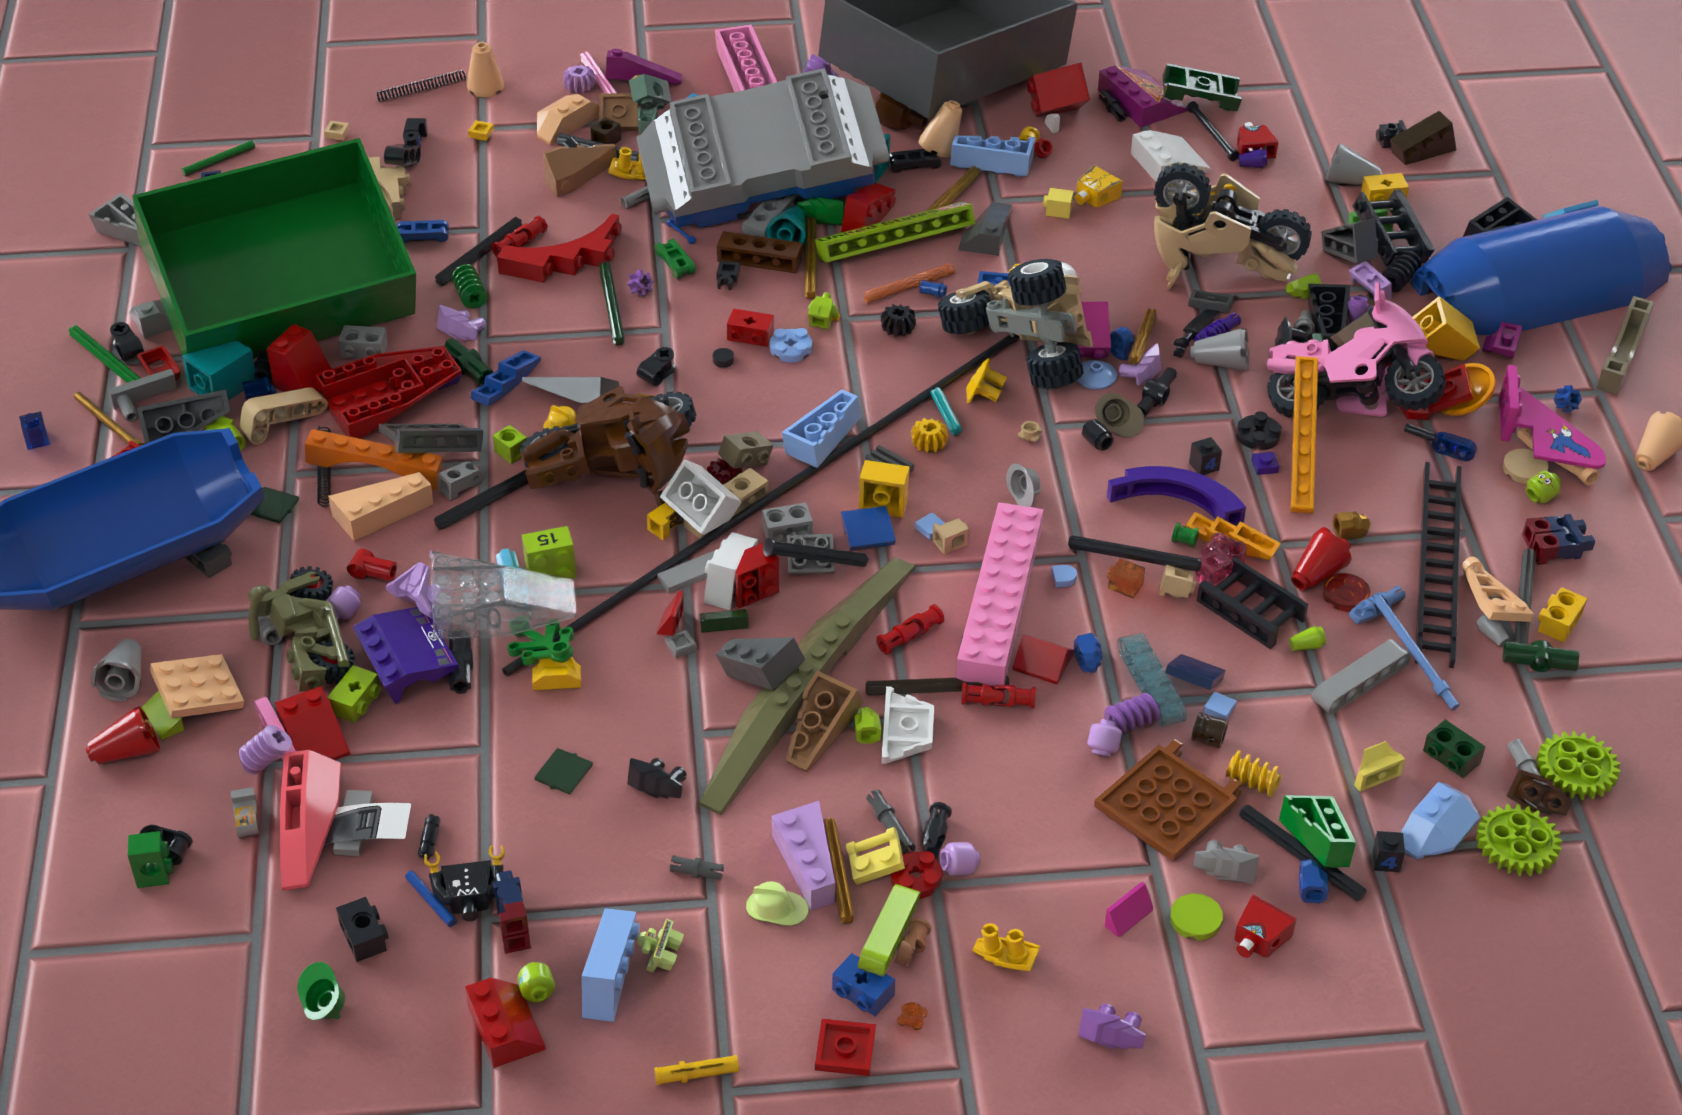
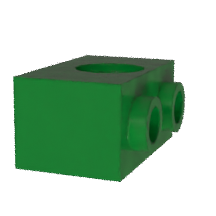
M161 832L128 835L127 856L137 888L169 884V874L173 873L172 858H167L169 857L168 842L162 840Z

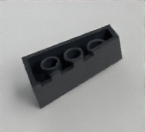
M1308 284V305L1310 312L1313 314L1316 333H1321L1322 341L1328 340L1331 352L1339 347L1330 337L1348 326L1350 285Z

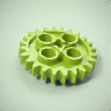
M1565 731L1562 732L1561 737L1553 734L1552 739L1546 738L1545 744H1541L1536 758V768L1540 769L1539 773L1541 776H1545L1546 779L1553 781V785L1562 789L1563 794L1570 792L1571 798H1574L1575 794H1579L1581 800H1584L1587 794L1591 799H1594L1596 793L1601 797L1604 796L1605 791L1610 793L1612 786H1616L1620 774V762L1616 761L1617 754H1611L1612 747L1604 748L1605 741L1595 742L1596 736L1588 739L1585 732L1582 733L1581 737L1577 736L1575 731H1572L1571 736H1568Z
M1506 804L1505 810L1496 806L1495 812L1488 810L1487 816L1483 815L1481 822L1478 824L1476 840L1479 842L1477 848L1483 849L1482 856H1490L1488 863H1498L1497 869L1505 866L1507 867L1508 874L1514 869L1517 871L1518 876H1521L1522 871H1526L1529 876H1532L1533 870L1541 874L1543 868L1549 870L1551 863H1556L1561 851L1562 839H1559L1560 831L1554 830L1555 823L1547 824L1548 816L1539 817V810L1531 813L1529 806L1525 810H1521L1519 804L1516 805L1515 809Z

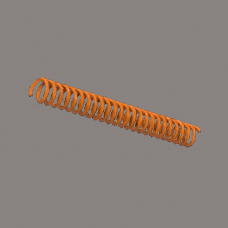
M948 263L947 265L933 268V270L930 269L929 271L919 273V275L909 276L908 278L901 279V281L898 280L897 282L883 285V287L880 286L879 288L865 291L864 300L868 304L869 301H876V298L878 300L880 298L883 299V296L894 295V292L897 294L901 290L912 289V286L915 288L916 285L919 286L922 280L927 282L931 280L933 282L937 278H944V275L947 277L951 273L955 274V269L953 265Z

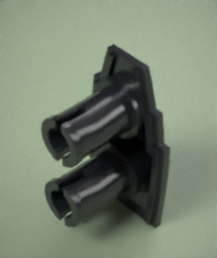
M1285 317L1278 327L1275 346L1286 344L1289 341L1305 343L1308 338V331L1291 327L1288 318Z
M630 758L627 784L655 798L662 797L668 799L671 797L680 799L683 787L681 782L686 779L687 773L679 766L672 769L670 773L665 772V764L659 758L652 759L650 763Z

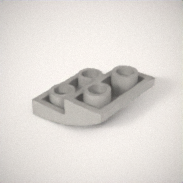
M833 534L787 535V543L833 549ZM787 557L788 575L835 573L834 563Z

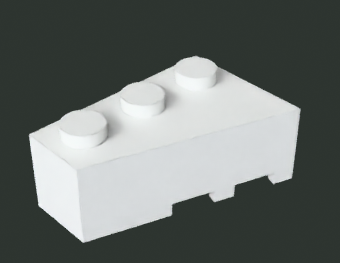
M731 532L726 540L723 539L719 550H715L713 558L708 560L705 566V573L707 574L704 596L705 604L727 610L731 609L733 594H736L735 572L744 550L756 546L758 539Z

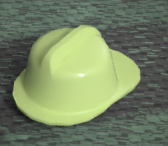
M774 881L765 882L754 887L753 894L746 902L748 914L760 921L792 926L804 921L808 915L809 906L806 900L796 893L786 891L784 886Z

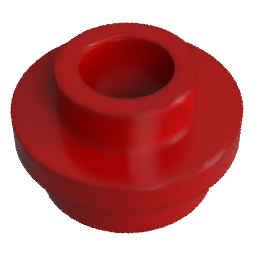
M1041 138L1035 142L1034 152L1038 157L1046 158L1051 154L1053 146L1049 140Z

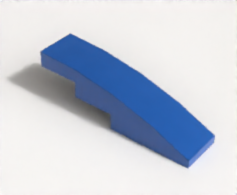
M523 350L499 362L498 370L485 377L484 385L471 391L470 399L486 406L493 404L513 390L522 381V377H527L541 361V357Z

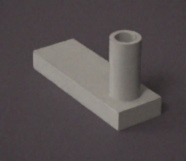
M168 369L110 388L108 391L113 408L120 407L126 421L132 422L138 418V413L133 403L177 389L174 373L172 369Z

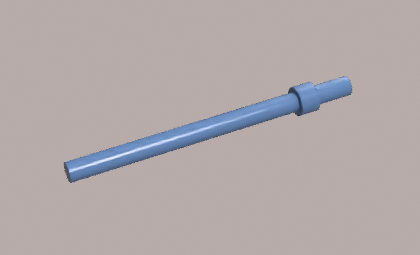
M1380 594L1375 596L1373 601L1432 682L1436 694L1444 699L1451 710L1457 709L1459 703L1451 694V688L1447 682L1441 680Z

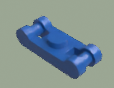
M445 220L402 221L396 225L404 243L407 240L437 239L440 242H445L448 239L449 224Z

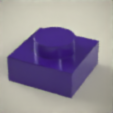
M1274 452L1252 454L1251 461L1257 475L1279 473L1280 466Z

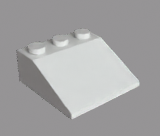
M1152 130L1142 131L1132 136L1131 155L1155 182L1159 173L1164 171L1166 166L1171 167L1174 163H1188L1189 166L1195 165L1198 167L1197 169H1202L1205 173L1211 170L1204 160L1180 136Z

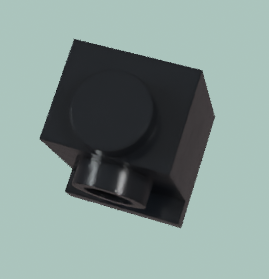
M1399 120L1395 124L1379 125V129L1376 130V140L1380 142L1382 149L1391 148L1390 139L1407 129L1403 120Z

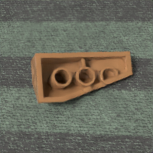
M602 144L593 145L592 147L577 145L576 148L560 146L543 152L546 185L557 197L576 190L610 167L612 159L617 158L616 145Z
M818 670L804 689L801 710L798 711L796 729L792 734L786 757L787 763L805 772L812 768L851 723L855 713L863 704L858 689Z

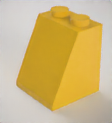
M1440 296L1412 317L1420 326L1428 341L1425 346L1428 350L1433 351L1434 355L1464 361L1480 349L1473 322Z

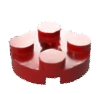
M929 851L902 854L905 869L890 874L892 887L898 884L919 891V899L931 896L938 886L940 887L942 882V868L935 859L934 854ZM914 872H918V873H920V877H919V878H915L914 875H910V874H911V873H914Z

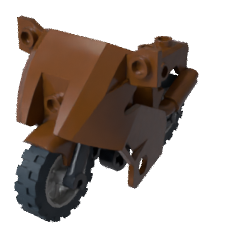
M620 386L578 408L575 419L576 424L563 426L562 428H559V426H555L552 429L545 428L542 432H535L532 437L529 436L526 442L522 443L520 454L525 467L528 468L525 473L530 488H544L567 480L574 482L579 480L581 476L591 475L592 469L596 474L640 478V487L647 488L654 494L657 506H661L665 501L660 498L663 493L662 490H658L674 476L684 458L688 445L687 438L674 439L689 433V427L696 420L695 416L697 414L692 398L686 393L682 394V392L661 393L654 398L624 394L623 387ZM615 397L611 401L605 402L608 398ZM623 401H628V402H635V403H634V404H630V403H622V402H623Z

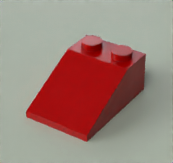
M322 686L274 702L277 717L285 732L290 736L295 751L311 750L333 760L351 755L330 701Z

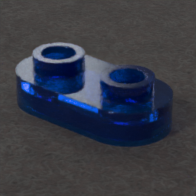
M1438 432L1432 440V448L1437 453L1462 461L1472 460L1477 452V446L1472 440L1448 432Z

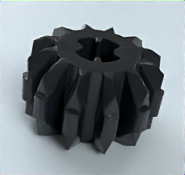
M892 304V307H885V311L881 315V327L883 331L887 332V335L893 334L895 337L898 335L904 337L905 334H911L912 330L915 329V313L909 306L904 307L902 304L899 306Z

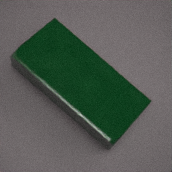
M746 609L699 613L701 633L748 628Z

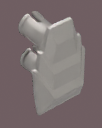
M1212 840L1206 844V851L1195 852L1193 866L1206 871V874L1218 877L1217 879L1254 883L1259 855L1248 853L1245 846L1236 845L1232 849L1225 847L1222 849L1221 843Z

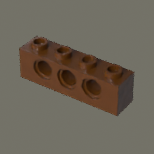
M723 231L717 244V262H739L742 266L796 274L802 261V243Z

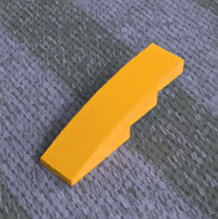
M1194 512L1185 527L1195 529V527L1199 528L1198 538L1205 542L1251 557L1271 560L1281 544L1241 521L1236 527L1220 517L1212 521L1197 512Z

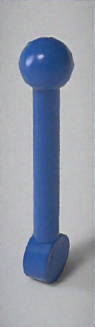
M672 219L667 220V226L673 227L688 239L689 244L696 243L694 236L686 234L674 224Z

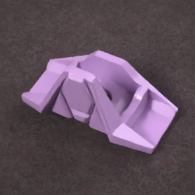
M418 562L397 579L386 585L387 592L397 598L417 604L419 611L428 617L445 624L450 623L451 618L444 601L443 590L432 584L428 586L431 568L426 564Z

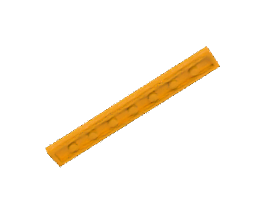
M1296 356L1290 512L1312 514L1314 512L1318 358Z

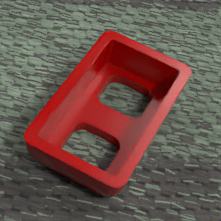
M161 345L137 354L139 361L149 375L172 369L175 381L180 378L181 369L165 346ZM157 361L164 363L163 366L154 369L149 366V364Z

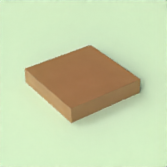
M600 93L599 121L606 117L620 123L621 131L638 130V103L633 102L631 93Z

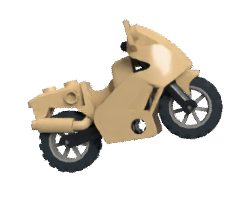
M1174 163L1171 167L1166 166L1164 171L1159 173L1154 189V196L1156 195L1155 208L1159 211V216L1154 218V233L1160 256L1170 270L1166 277V280L1169 281L1166 289L1170 290L1180 271L1190 269L1191 254L1208 258L1212 254L1238 252L1236 264L1243 265L1249 271L1255 270L1266 279L1272 278L1282 282H1288L1290 274L1293 275L1297 271L1298 265L1295 264L1294 259L1297 261L1302 255L1306 254L1312 236L1311 226L1309 223H1306L1305 217H1300L1299 213L1295 211L1289 212L1288 209H1283V211L1276 209L1272 213L1259 211L1260 197L1225 173L1221 174L1217 184L1212 186L1209 185L1210 179L1205 176V172L1202 169H1197L1198 167L1195 165L1189 166L1188 163ZM1170 183H1173L1176 187H1170L1168 185ZM1232 184L1235 186L1236 191L1225 189L1224 186ZM1216 191L1217 194L1210 195V192ZM1296 235L1298 237V240L1291 236Z

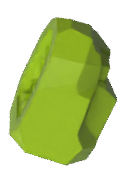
M1313 273L1287 284L1285 290L1287 294L1294 298L1299 297L1306 300L1308 299V284L1322 283L1318 274Z
M869 707L858 709L854 716L856 741L862 744L880 741L881 724L879 714H876Z

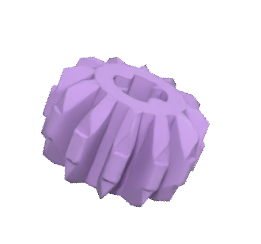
M583 64L580 66L574 65V67H568V70L564 71L563 81L565 88L569 92H575L576 94L582 92L584 94L585 91H591V88L594 87L595 74L589 66L584 67Z

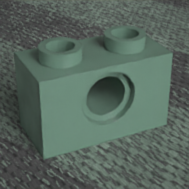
M646 74L629 80L634 103L652 108L658 107L659 110L663 109L669 102H672L667 80Z

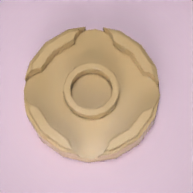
M1515 449L1505 455L1502 467L1506 475L1512 476V480L1527 484V481L1539 472L1548 471L1549 465L1546 460L1533 458V450Z

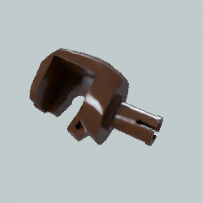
M883 93L876 97L875 108L880 124L897 129H906L912 123L921 128L927 125L928 118L895 101L892 97Z

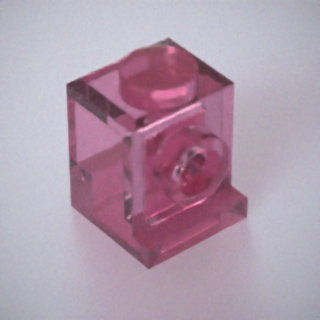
M1217 548L1200 558L1202 561L1201 569L1198 572L1195 571L1199 582L1206 580L1214 585L1232 573L1233 561Z

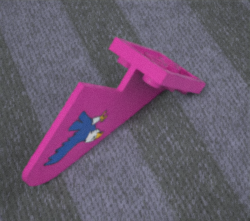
M1508 365L1499 394L1501 440L1510 441L1511 435L1516 433L1517 427L1532 429L1533 458L1593 469L1603 468L1606 463V456L1601 447L1519 386L1521 377L1517 375V366Z

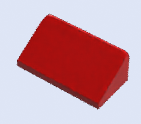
M679 591L667 606L657 630L658 635H675L684 611L683 591Z

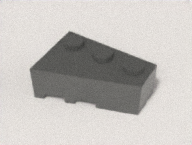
M794 637L731 639L716 653L727 676L770 690H774L805 660Z

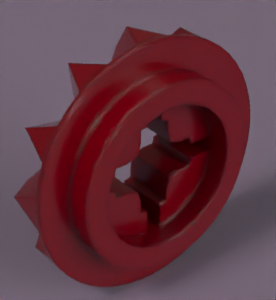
M720 458L717 461H711L710 466L707 467V472L722 485L735 478L738 474L743 473L742 468L734 469L725 460Z

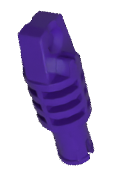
M1232 313L1225 319L1216 320L1195 336L1194 342L1230 332L1231 329L1241 324V317L1237 313Z

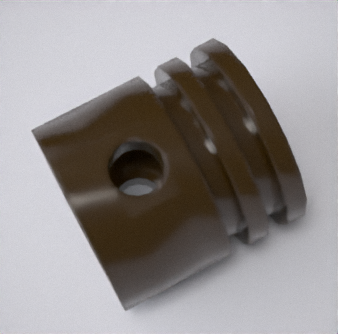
M1199 712L1193 727L1191 740L1195 741L1197 739L1199 743L1203 741V744L1220 749L1227 732L1228 720L1215 716L1209 718L1208 714L1203 716V713Z

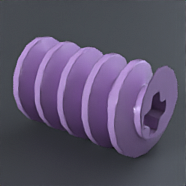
M266 726L264 730L260 731L239 749V756L244 770L253 775L260 773L291 748L292 741L290 736L276 726Z

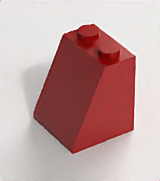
M1082 62L1033 75L1027 82V90L1031 93L1032 97L1031 107L1036 117L1078 110L1090 100Z
M295 324L290 326L267 347L274 388L283 392L304 388H314L318 391L315 374L332 369L312 332Z

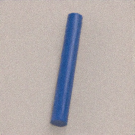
M408 871L405 875L407 881L448 927L454 926L457 922L455 917L414 871Z

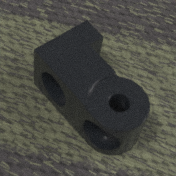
M407 118L403 131L404 144L420 146L421 149V137H427L428 135L427 121L425 118Z

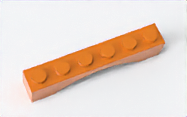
M311 429L305 442V463L328 468L345 462L368 463L386 468L400 476L420 472L431 484L432 490H437L439 485V473L442 472L443 456L430 453H398L395 451V446L315 429Z

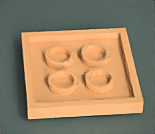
M222 654L151 663L150 672L171 718L242 709L244 707V699Z

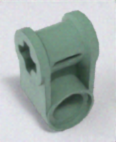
M638 107L639 136L653 120L658 118V107H654V109Z

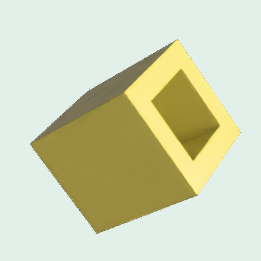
M1050 188L1048 196L1044 195L1043 207H1046V216L1069 219L1074 191Z

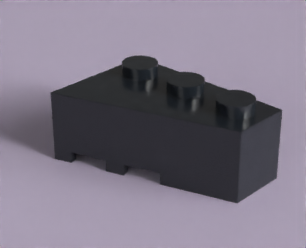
M1506 197L1471 219L1463 237L1537 219L1509 197Z

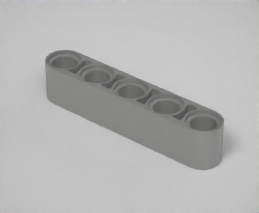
M1390 639L1318 685L1313 691L1311 699L1329 714H1334L1403 669L1410 661L1411 653L1396 641Z

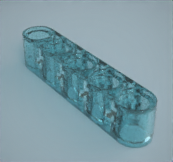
M1141 632L1118 638L1119 653L1141 693L1150 694L1159 707L1161 719L1157 721L1159 725L1163 727L1186 721L1185 706L1169 677L1165 674L1164 668L1145 635Z

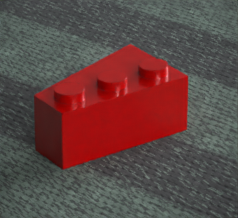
M874 183L847 196L841 233L879 223L894 207L896 189Z

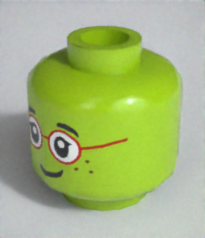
M1545 470L1541 471L1527 481L1526 493L1531 501L1535 503H1547L1559 495L1561 481L1555 473L1551 474Z

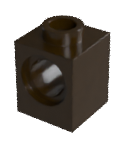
M606 117L590 128L592 141L616 144L621 140L620 123Z

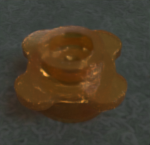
M916 1002L903 1004L901 1007L902 1013L897 1018V1023L900 1026L907 1025L912 1027L914 1030L922 1029V1021L928 1013L926 1008Z

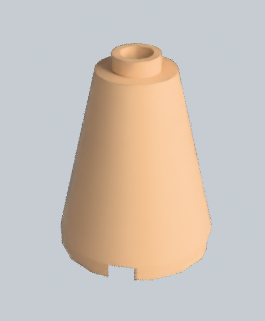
M478 42L472 48L467 89L468 92H474V95L477 97H492L496 95L497 91H503L505 87L504 79L491 46L485 42Z
M953 100L944 102L920 135L918 143L926 151L931 153V150L938 152L937 156L951 157L952 143L955 136H958L962 108L958 102Z
M1657 411L1650 417L1635 455V462L1640 469L1652 471L1682 448V418L1671 412L1659 414L1660 411Z

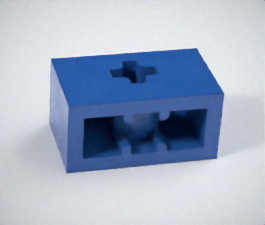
M851 953L833 972L832 990L839 997L846 998L856 1004L860 1010L869 1012L876 1017L895 996V979L886 973L882 977L857 968L860 957Z

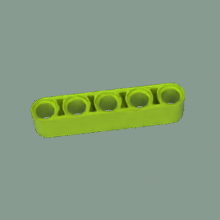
M898 884L894 885L863 947L857 968L884 977L908 927V923L916 910L920 897L919 891Z

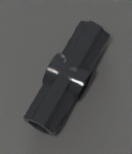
M456 627L452 632H449V649L460 667L449 673L450 690L455 691L457 694H464L467 690L471 689V670H473L470 631L465 630L463 627Z

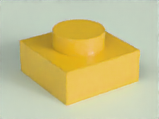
M476 120L468 130L469 138L487 141L494 131V124Z

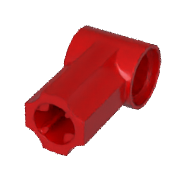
M361 548L356 551L346 570L350 576L356 579H364L365 576L393 581L396 576L397 562L377 558L369 550Z

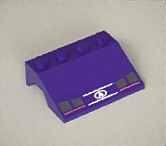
M418 607L375 614L353 626L369 659L395 704L400 702L403 689L416 681L423 679L435 682L460 667L433 619L420 612Z

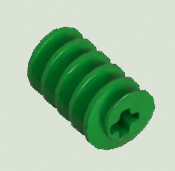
M470 264L457 267L452 274V282L457 289L461 302L467 308L472 309L483 306L488 297L476 269Z

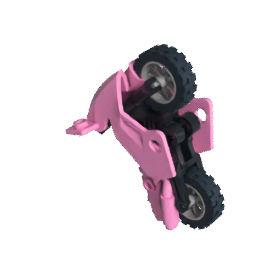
M1375 282V306L1368 310V314L1375 326L1357 330L1354 334V339L1331 352L1328 340L1320 342L1313 339L1309 340L1308 343L1289 341L1286 344L1270 348L1271 359L1267 361L1268 370H1273L1274 373L1270 376V382L1267 384L1269 399L1273 408H1276L1279 414L1283 413L1285 417L1289 418L1294 413L1296 356L1318 358L1317 410L1320 404L1323 405L1326 400H1335L1339 412L1384 417L1387 414V401L1389 399L1393 400L1396 406H1402L1404 410H1408V408L1413 411H1417L1419 408L1426 409L1430 404L1434 405L1439 397H1442L1444 394L1443 389L1446 388V379L1441 363H1437L1434 352L1428 350L1425 346L1428 341L1420 326L1404 309L1386 300L1385 290H1381L1379 282ZM1431 378L1430 383L1424 382V380ZM1404 385H1408L1404 390L1401 389ZM1385 390H1387V393L1385 395L1381 394ZM1282 393H1290L1287 397L1282 395ZM1376 402L1378 403V407L1374 410L1365 408V405L1370 406Z

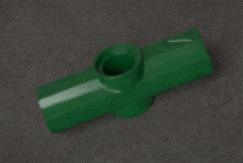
M453 338L446 340L444 346L462 370L461 375L467 373L478 384L484 385L485 377L494 371L482 362L480 354L475 349H467L458 340Z
M1544 640L1534 641L1531 645L1505 641L1502 661L1527 664L1537 672H1545L1551 668L1577 671L1580 654L1576 650L1553 648L1549 642Z

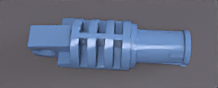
M1395 586L1385 593L1378 592L1360 602L1348 615L1357 625L1373 620L1382 615V612L1373 601L1375 596L1380 594L1391 608L1393 604L1405 599V591L1402 590L1397 593L1402 587Z

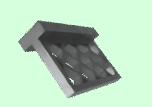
M379 424L378 431L395 442V451L398 453L481 452L484 430L481 428H467L463 424Z

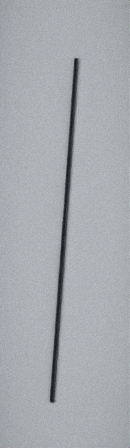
M1015 333L1014 337L1006 336L833 450L818 468L811 465L733 516L730 521L713 529L566 627H571L573 632H576L656 579L658 573L673 568L930 398L931 391L935 390L936 387L942 390L1020 337ZM559 632L555 634L554 643L560 641ZM536 649L533 651H543L546 649ZM521 657L502 668L505 676L508 677L524 666Z

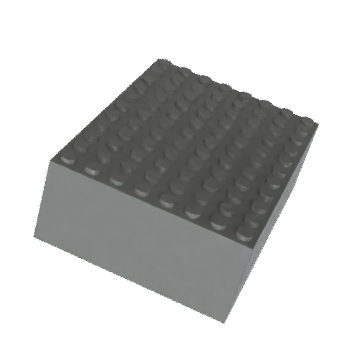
M825 0L818 56L826 62L839 67L840 70L851 74L854 78L860 79L867 85L876 88L881 93L892 97L895 101L906 105L909 109L915 110L923 117L931 118L936 115L944 102L953 100L961 106L1014 84L1021 83L1030 79L1033 75L1066 65L1078 3L1073 0Z

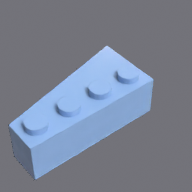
M604 909L582 973V1018L615 1021L625 976L629 969L630 956H633L634 939H637L640 934V923H636V912Z

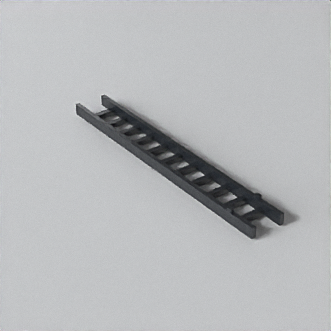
M1425 462L1416 645L1421 652L1422 649L1449 652V668H1454L1457 637L1462 466H1457L1455 483L1429 480L1430 462ZM1429 488L1455 491L1454 498L1429 495ZM1428 503L1454 506V514L1429 511ZM1428 518L1454 522L1453 529L1427 526ZM1427 534L1453 537V545L1427 542ZM1426 550L1453 553L1452 561L1426 558ZM1425 567L1452 569V577L1425 573ZM1425 582L1452 585L1451 594L1425 590ZM1424 598L1451 602V610L1424 607ZM1423 615L1450 618V627L1424 624ZM1423 632L1450 635V644L1422 640Z

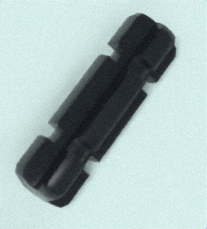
M429 814L425 818V828H423L420 841L421 847L418 850V856L424 858L426 854L427 860L433 856L438 827L441 821L440 817L434 814Z

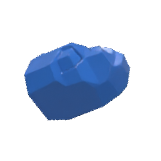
M1118 327L1110 334V351L1119 360L1129 359L1128 357L1135 340V335L1132 334L1129 328Z
M1093 633L1078 635L1074 640L1073 647L1076 660L1083 672L1095 673L1098 667L1101 666V660L1103 659L1101 643Z
M1312 859L1302 860L1299 867V895L1301 899L1307 903H1321L1327 900L1329 892L1327 873Z

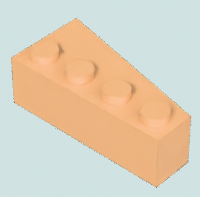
M420 472L328 496L333 518L353 541L434 504L431 484Z

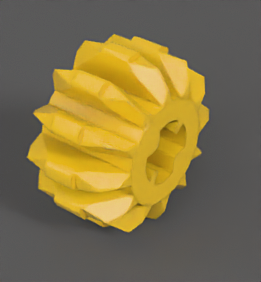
M933 417L930 420L923 418L922 421H916L911 430L913 446L917 447L918 451L925 450L926 453L929 451L936 453L937 449L943 450L948 441L946 424H942L941 420H933Z

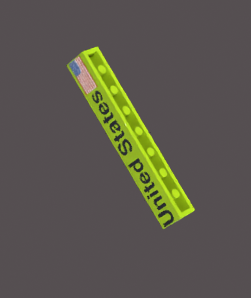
M959 202L815 239L818 259L824 262H831L975 224L972 204Z

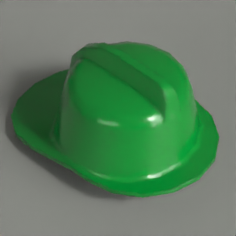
M315 962L308 965L302 971L297 985L298 996L304 1013L311 1020L339 1019L341 1017L340 1011L345 1003V993L338 985L333 970L324 962Z

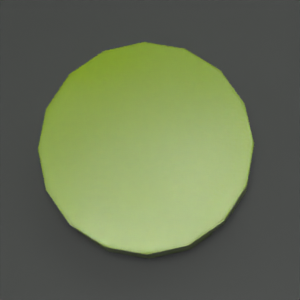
M1190 893L1179 897L1171 907L1170 923L1173 929L1185 938L1189 936L1199 941L1210 939L1221 928L1223 911L1219 904L1211 897Z

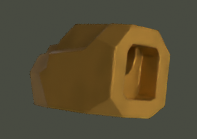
M1357 511L1339 512L1333 515L1332 525L1339 539L1353 540L1367 535L1371 522L1364 514H1359Z

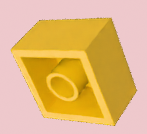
M865 460L859 478V509L886 506L889 516L903 518L909 496V466Z

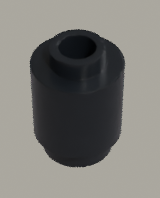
M1093 419L1084 424L1082 436L1096 449L1103 451L1112 445L1114 441L1112 433L1098 420Z

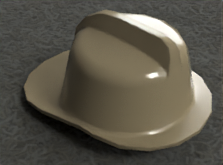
M1116 393L1103 395L1097 401L1095 407L1097 420L1112 432L1122 437H1132L1142 430L1144 425L1143 412L1131 401Z

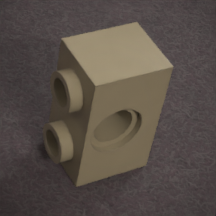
M758 431L724 435L718 455L734 469L763 465L768 463L774 445Z

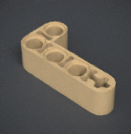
M304 388L251 398L243 404L239 429L252 444L259 445L267 439L270 424L320 415L327 409L328 402L314 388Z

